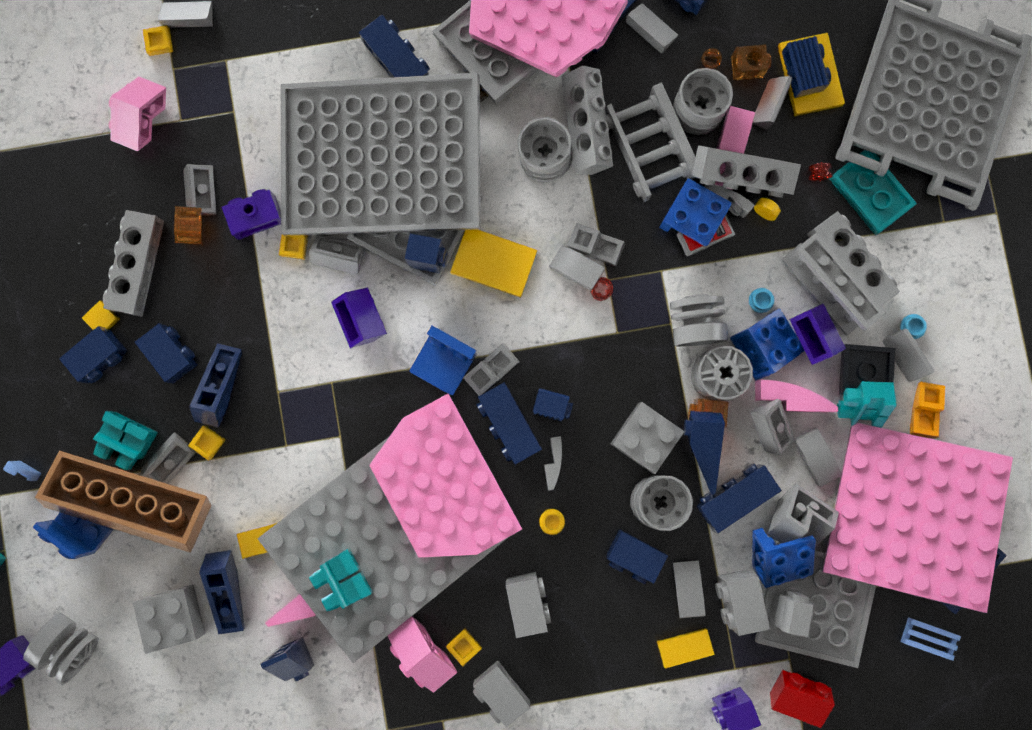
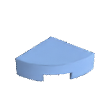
M8 461L3 468L4 471L13 476L17 473L21 474L28 481H37L42 474L22 461Z

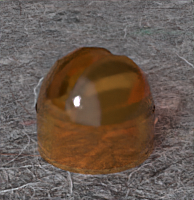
M716 48L707 49L701 58L702 65L705 68H717L722 62L721 52ZM705 57L717 59V63L706 61Z

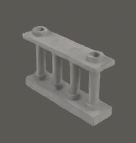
M662 83L652 87L648 100L615 113L612 104L606 106L608 127L612 129L635 181L633 183L634 191L638 197H642L644 202L648 201L652 195L650 189L683 176V178L687 177V179L689 178L693 181L699 179L692 176L696 157ZM650 109L657 110L660 117L657 123L625 136L620 122ZM661 131L667 133L670 139L668 145L635 158L630 144ZM670 154L677 155L680 162L677 168L645 181L640 169L641 166Z
M818 232L813 234L803 244L800 243L781 259L819 305L824 303L831 319L846 336L858 326L863 331L867 330L886 314V311Z

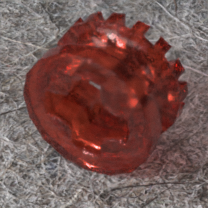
M819 163L809 166L808 169L812 172L809 179L811 181H820V178L827 180L833 177L832 173L829 172L832 164Z
M600 277L592 291H590L591 295L598 301L607 300L613 293L612 282L607 278ZM598 283H602L603 286L607 285L609 289L605 291L606 295L602 296L601 292H595V289L598 288Z

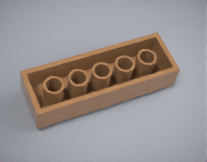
M62 451L58 452L35 496V499L44 508L190 553L212 506L205 495Z

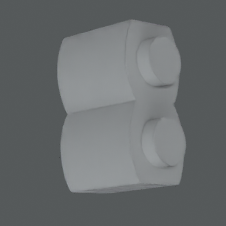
M786 590V594L780 593L774 625L788 634L808 638L815 604L809 602L810 597L803 596L800 592Z

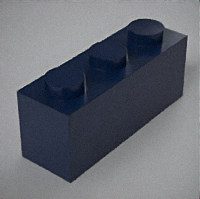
M380 15L358 32L363 44L391 78L429 75L428 71L430 68L422 57L418 59L413 53L415 51L414 47L407 38L402 40L398 35L400 32L398 27L391 19L387 21L383 15Z
M505 382L478 397L480 403L476 405L483 418L488 416L492 422L489 429L495 440L498 438L502 440L505 447L501 448V451L508 462L513 460L514 464H517L542 450Z
M753 463L742 470V476L736 480L732 477L721 484L722 489L716 492V494L709 492L699 499L701 503L696 507L713 532L720 533L782 491L765 465L758 464L756 466Z

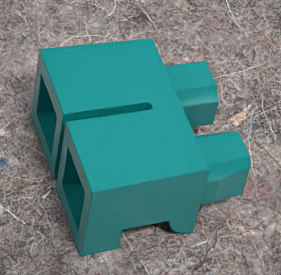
M862 381L857 389L846 388L843 393V400H839L837 403L838 418H849L851 426L856 425L859 420L871 421V426L882 428L889 418L888 416L891 415L897 406L894 383Z
M105 411L102 418L104 423L100 431L93 438V440L97 441L93 455L109 460L113 451L116 450L120 452V455L115 465L124 470H131L137 459L145 457L158 432L118 412Z
M350 548L320 565V569L309 577L315 589L327 583L331 587L333 592L321 599L327 612L339 607L343 609L373 592L362 571L340 582V580L360 570Z

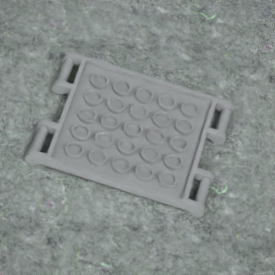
M888 0L844 137L835 159L842 162L847 160L868 168L879 176L886 174L891 160L933 175L932 181L927 187V194L945 197L965 205V208L974 211L979 206L1032 36L1025 33L1022 35L995 25L994 21L987 18L980 24L978 32L938 17L942 5L941 0H903L924 8L927 12L901 3L899 0ZM990 35L1016 44V47L991 38ZM854 145L880 155V160L876 161L850 151L851 146ZM946 180L972 190L970 196L942 186L943 181Z

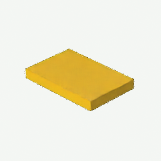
M828 33L814 36L817 37L818 44L821 43L824 47L825 55L823 62L825 67H828L831 72L830 85L822 92L794 98L790 85L788 91L794 116L841 107L845 104ZM809 37L779 43L778 50L785 76H788L785 61L782 55L783 49L789 42L803 40Z
M478 229L465 230L450 273L521 298L537 250Z

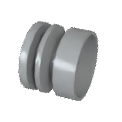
M702 68L689 73L682 81L673 103V108L683 130L694 135L708 134L715 130L731 105L733 98L732 86L726 76L714 69Z
M548 117L537 118L527 123L521 130L518 138V152L521 166L525 173L536 181L553 182L561 178L568 171L572 160L571 139L566 127L558 120ZM544 151L549 152L547 158L542 157Z
M701 294L687 296L671 302L670 310L682 311L681 313L673 314L671 320L683 321L684 326L673 329L674 346H698L728 341L727 324L714 321V318L726 314L724 309H713V307L724 304V297Z
M719 346L703 353L695 360L691 369V380L695 390L702 397L710 401H726L741 396L749 388L753 377V368L749 358L741 350L732 346ZM726 368V374L729 377L721 378L722 373L719 369Z
M651 475L643 478L635 485L631 493L630 506L633 515L641 524L656 530L671 531L677 529L689 519L692 512L693 499L689 488L681 480L673 476ZM655 497L661 498V507L656 506Z
M59 613L52 617L34 636L24 653L23 660L38 670L49 665L46 675L51 678L55 677L56 682L64 685L89 661L99 638L92 633L88 635V630L85 628H81L74 633L77 623L64 614Z

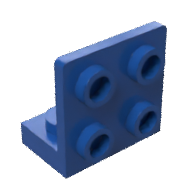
M688 178L659 228L668 232L672 227L706 247L728 212L731 202Z
M780 308L774 310L754 325L730 337L735 348L741 350L749 358L755 381L776 373L805 351Z
M431 325L427 332L429 337L410 368V372L452 396L476 357L477 350Z
M61 512L54 520L37 522L33 526L39 532V538L47 543L54 544L59 548L58 552L67 559H77L95 554L114 530Z
M763 528L753 530L752 567L764 587L781 585L813 575L816 539L811 535L775 545L773 538L768 537Z

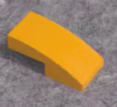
M921 381L918 383L912 407L910 435L931 439L939 437L940 412L944 410L945 386Z

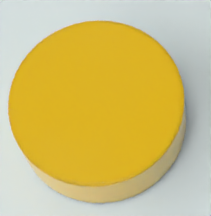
M760 198L754 206V210L758 215L770 221L776 220L781 212L780 207L768 198Z
M547 509L541 514L539 523L541 529L546 534L556 535L563 530L565 519L560 511Z

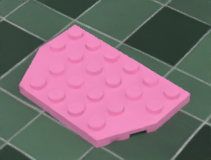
M471 0L469 34L475 40L552 76L558 77L567 71L571 65H576L587 53L595 48L597 50L604 45L628 4V0Z
M449 394L404 417L369 465L418 557L478 555L522 530Z

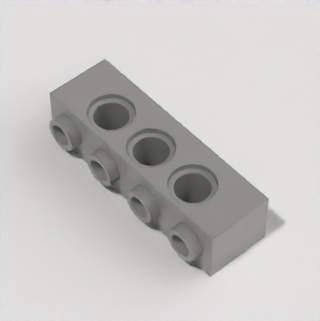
M581 66L561 77L571 139L574 173L593 175L613 167L612 150L600 69Z
M698 145L692 176L700 178L699 183L715 186V182L718 181L723 182L724 188L738 190V186L741 185L746 186L745 191L760 194L761 189L769 190L768 195L783 198L784 193L794 195L801 164ZM725 163V171L720 174V166ZM748 167V175L743 178V171ZM768 172H770L771 177L769 181L766 182V175Z
M126 210L125 216L120 221V238L114 247V264L110 267L108 273L110 279L108 289L103 294L104 309L143 317L164 225L162 219L155 215ZM141 234L140 242L134 245L135 236ZM135 258L136 262L134 267L129 269V261ZM129 282L130 289L124 294L123 286Z
M837 211L807 233L810 238L818 232L880 306H882L900 292L897 288V282L892 276L885 273L881 267L880 260L875 255H871L866 248L864 239L854 233L850 227L849 220ZM835 236H840L843 239V247L837 245ZM851 255L858 258V267L851 263ZM867 275L874 279L873 287L867 284Z

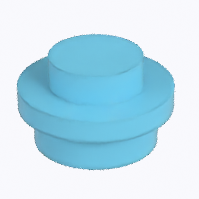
M757 288L749 296V305L755 312L765 313L773 307L774 296L766 288Z
M910 314L902 319L900 330L908 329L913 338L918 339L925 334L927 324L920 315Z

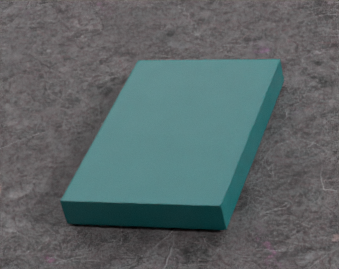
M864 150L860 153V155L876 161L880 160L877 154ZM849 162L829 178L875 236L917 204L889 169L884 176H879L873 170Z

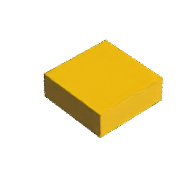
M167 25L142 29L146 53L149 56L173 52L170 28Z
M281 235L279 256L305 260L309 235Z
M103 301L95 304L82 317L92 330L97 326L111 329L120 320L113 311L103 308Z
M203 425L188 446L210 461L225 442V439L206 425Z
M466 628L446 645L448 651L462 667L482 649Z

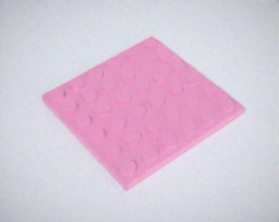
M861 423L851 426L835 504V510L839 514L835 529L829 534L822 572L987 613L1013 457Z

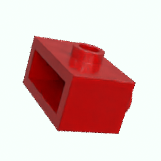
M782 670L770 691L772 710L819 728L823 726L834 707V699L830 687L821 682L806 679L797 673Z

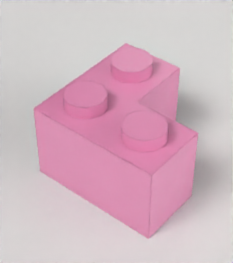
M137 77L121 90L114 93L109 100V107L111 108V119L109 122L111 141L136 151L147 145L152 138V119L165 110L166 87L142 77Z
M413 616L388 635L392 644L390 650L401 661L399 665L400 670L407 678L412 676L421 688L425 686L434 693L457 673L448 655L433 643L424 625Z

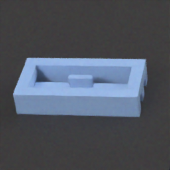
M908 617L900 642L953 661L955 657L953 652L954 650L957 651L958 646L956 643L957 640L960 641L961 636ZM913 625L949 637L950 640L946 642L912 630ZM913 635L947 648L946 652L910 640L909 637Z

